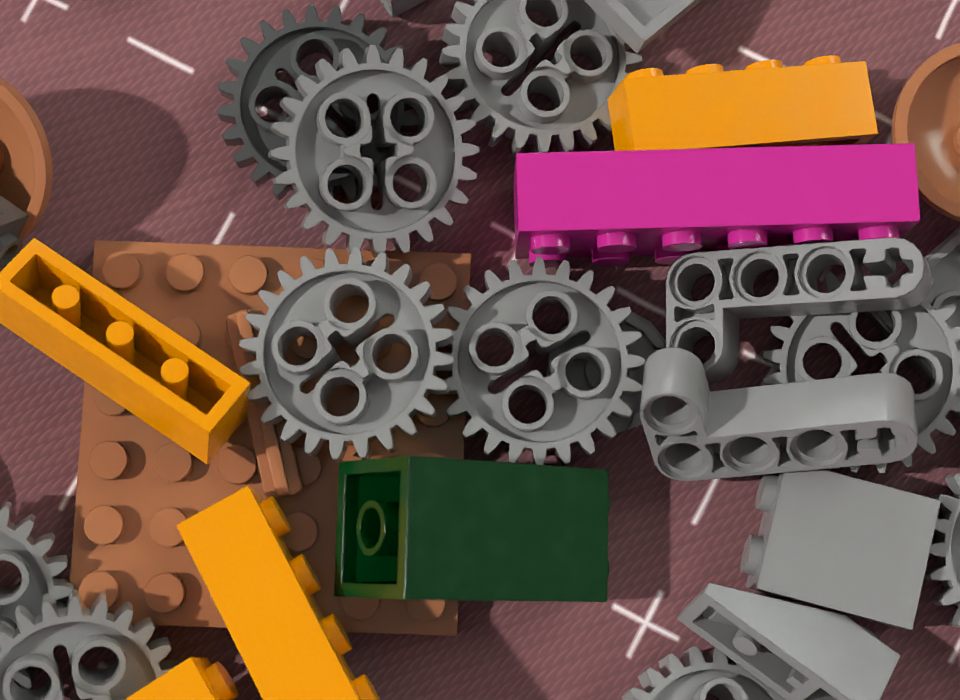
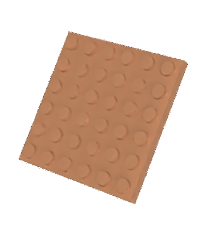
M95 240L92 277L237 374L226 326L227 317L246 309H259L266 315L269 308L258 295L260 290L269 291L279 296L284 288L278 279L277 272L282 270L295 280L302 277L300 258L306 256L316 269L325 267V253L328 248ZM333 249L340 264H348L350 254H347L346 249ZM361 250L365 265L371 267L376 257H373L371 250ZM385 250L389 259L390 275H393L404 264H408L413 272L408 286L409 289L426 281L431 285L432 294L423 305L424 307L443 304L446 314L449 306L468 311L469 304L463 294V288L466 285L470 286L471 253L417 251L399 253L398 251ZM360 295L348 296L338 305L337 319L345 323H352L362 319L368 311L369 300ZM390 315L384 317L379 321L376 329L366 338L369 339L376 332L390 327L394 323V317ZM446 315L433 328L457 331L458 326ZM302 336L293 340L288 346L286 353L288 364L298 366L311 361L318 348L317 339L310 336ZM346 342L340 344L336 349L340 357L338 362L343 360L350 367L357 364L360 360L356 352L357 347L351 348ZM400 343L384 347L377 359L378 368L387 373H397L405 369L412 356L411 349ZM447 346L437 348L440 353H452V349ZM329 370L305 382L301 387L302 393L307 394L315 389L316 384ZM436 371V377L441 380L452 376L451 371ZM84 381L70 583H74V590H78L82 607L91 608L99 593L104 592L106 593L107 612L114 614L126 601L132 603L133 615L130 623L132 625L150 616L154 619L156 626L227 628L176 525L246 486L251 487L263 500L267 499L263 491L247 417L211 461L206 464ZM341 385L335 388L327 400L329 414L338 417L346 416L353 412L358 406L360 399L358 388L351 385ZM429 393L427 400L437 413L435 419L416 413L411 419L417 428L419 436L414 439L399 428L393 432L396 451L390 453L381 444L379 439L371 441L370 459L407 455L464 459L465 438L462 433L465 429V415L449 418L446 412L451 404L459 399L457 394L438 395ZM303 433L293 442L303 484L302 491L296 495L275 500L291 528V531L282 537L293 559L303 554L320 583L321 590L312 594L323 617L325 618L334 613L345 632L457 636L459 600H401L334 596L339 462L332 459L328 442L323 444L315 457L308 455L305 452L306 434ZM348 445L342 462L362 460L355 446Z

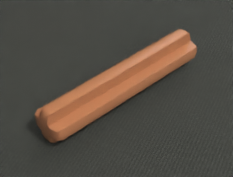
M259 309L241 310L231 314L226 320L237 374L250 382V391L259 385L261 381L260 379L245 378L240 374L239 368L247 363L256 361L257 358L256 355L243 350L239 346V341L258 337L259 331L245 318L247 314L256 313L264 315ZM249 400L247 419L264 495L267 498L273 496L275 499L296 495L302 491L303 484L293 443L289 445L280 438L287 420L285 419L276 425L267 426L260 418L271 405V402L254 404Z

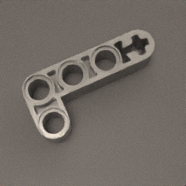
M879 238L687 254L673 263L667 275L666 348H681L692 352L694 345L699 339L712 335L715 341V350L712 357L702 365L707 382L721 381L732 374L738 364L740 354L739 319L903 310L916 307L927 298L932 290L934 280L932 269L914 244L900 238ZM904 261L913 273L902 275L900 286L893 287L881 275L895 273L896 263ZM862 263L870 270L873 276H865L861 266ZM835 264L845 266V280L839 288L829 293L818 292L816 284L822 270ZM766 270H778L779 280L774 291L767 296L755 297L753 285L757 276ZM713 274L715 283L710 295L703 300L693 301L691 292L695 281L702 275Z
M681 348L660 349L648 357L644 366L640 419L656 467L662 474L677 481H699L891 463L910 456L917 448L918 434L914 390L910 382L902 376L893 373H873L710 391L704 367L700 359L690 351Z

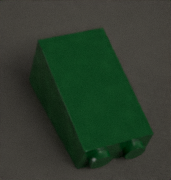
M411 455L339 462L334 596L401 600L607 602V581L610 570L608 561L609 470Z

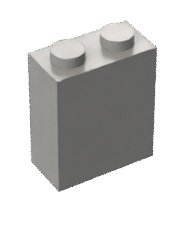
M823 469L764 474L760 480L755 500V509L763 511L758 536L751 534L748 536L741 557L740 572L748 574L745 588L885 626L912 630L941 501Z

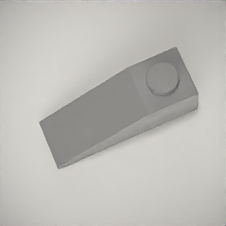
M709 583L685 606L677 620L786 700H880L901 656L881 642L872 631L859 626L845 615Z

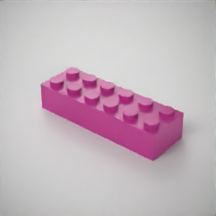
M915 143L516 153L513 180L515 259H529V266L532 267L536 257L543 258L545 268L559 267L563 260L567 261V258L592 257L593 265L618 266L629 263L630 256L655 255V262L658 264L673 265L682 256L696 252L900 238L920 222Z

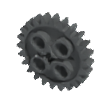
M308 4L305 22L297 23L291 12L285 9L282 10L284 28L276 31L269 23L262 20L259 24L264 40L260 44L245 37L240 39L242 48L248 58L246 61L232 58L227 59L226 65L229 71L238 79L237 81L220 82L218 89L222 96L234 101V103L217 108V114L220 121L237 124L225 131L222 137L227 146L244 145L233 158L239 169L257 163L251 176V180L256 187L263 185L269 179L275 178L288 170L286 162L268 158V152L278 147L286 146V139L270 131L273 123L260 118L261 108L266 102L275 98L283 99L284 97H289L300 101L304 99L298 90L277 79V73L285 71L295 80L300 75H303L318 84L320 82L318 76L308 75L300 69L301 62L309 54L323 53L333 60L332 67L336 71L340 70L339 53L346 48H349L358 64L362 63L365 49L370 45H376L381 63H386L391 53L397 48L403 49L404 56L402 45L383 50L387 39L386 28L382 26L368 36L365 34L364 14L359 13L348 26L342 24L340 6L335 5L330 12L328 20L324 21L319 20L314 4ZM395 103L390 115L391 124L399 134L401 132H415L419 126V118L404 112L414 109L405 103ZM331 104L334 117L355 131L357 124L355 114L344 104ZM378 110L370 115L372 140L370 143L360 147L361 157L371 158L373 162L372 191L375 193L379 191L376 174L377 163L388 158L387 148L378 147L375 142ZM325 114L326 125L331 133L338 137L347 138L343 130ZM289 115L281 122H291L293 117ZM339 167L331 172L327 185L329 193L333 198L335 191L343 190L347 199L352 202L357 196L356 185L359 183L353 172ZM399 168L397 169L394 176H396L399 173ZM292 184L274 185L273 194L275 199L280 201L286 196L289 190L293 188Z

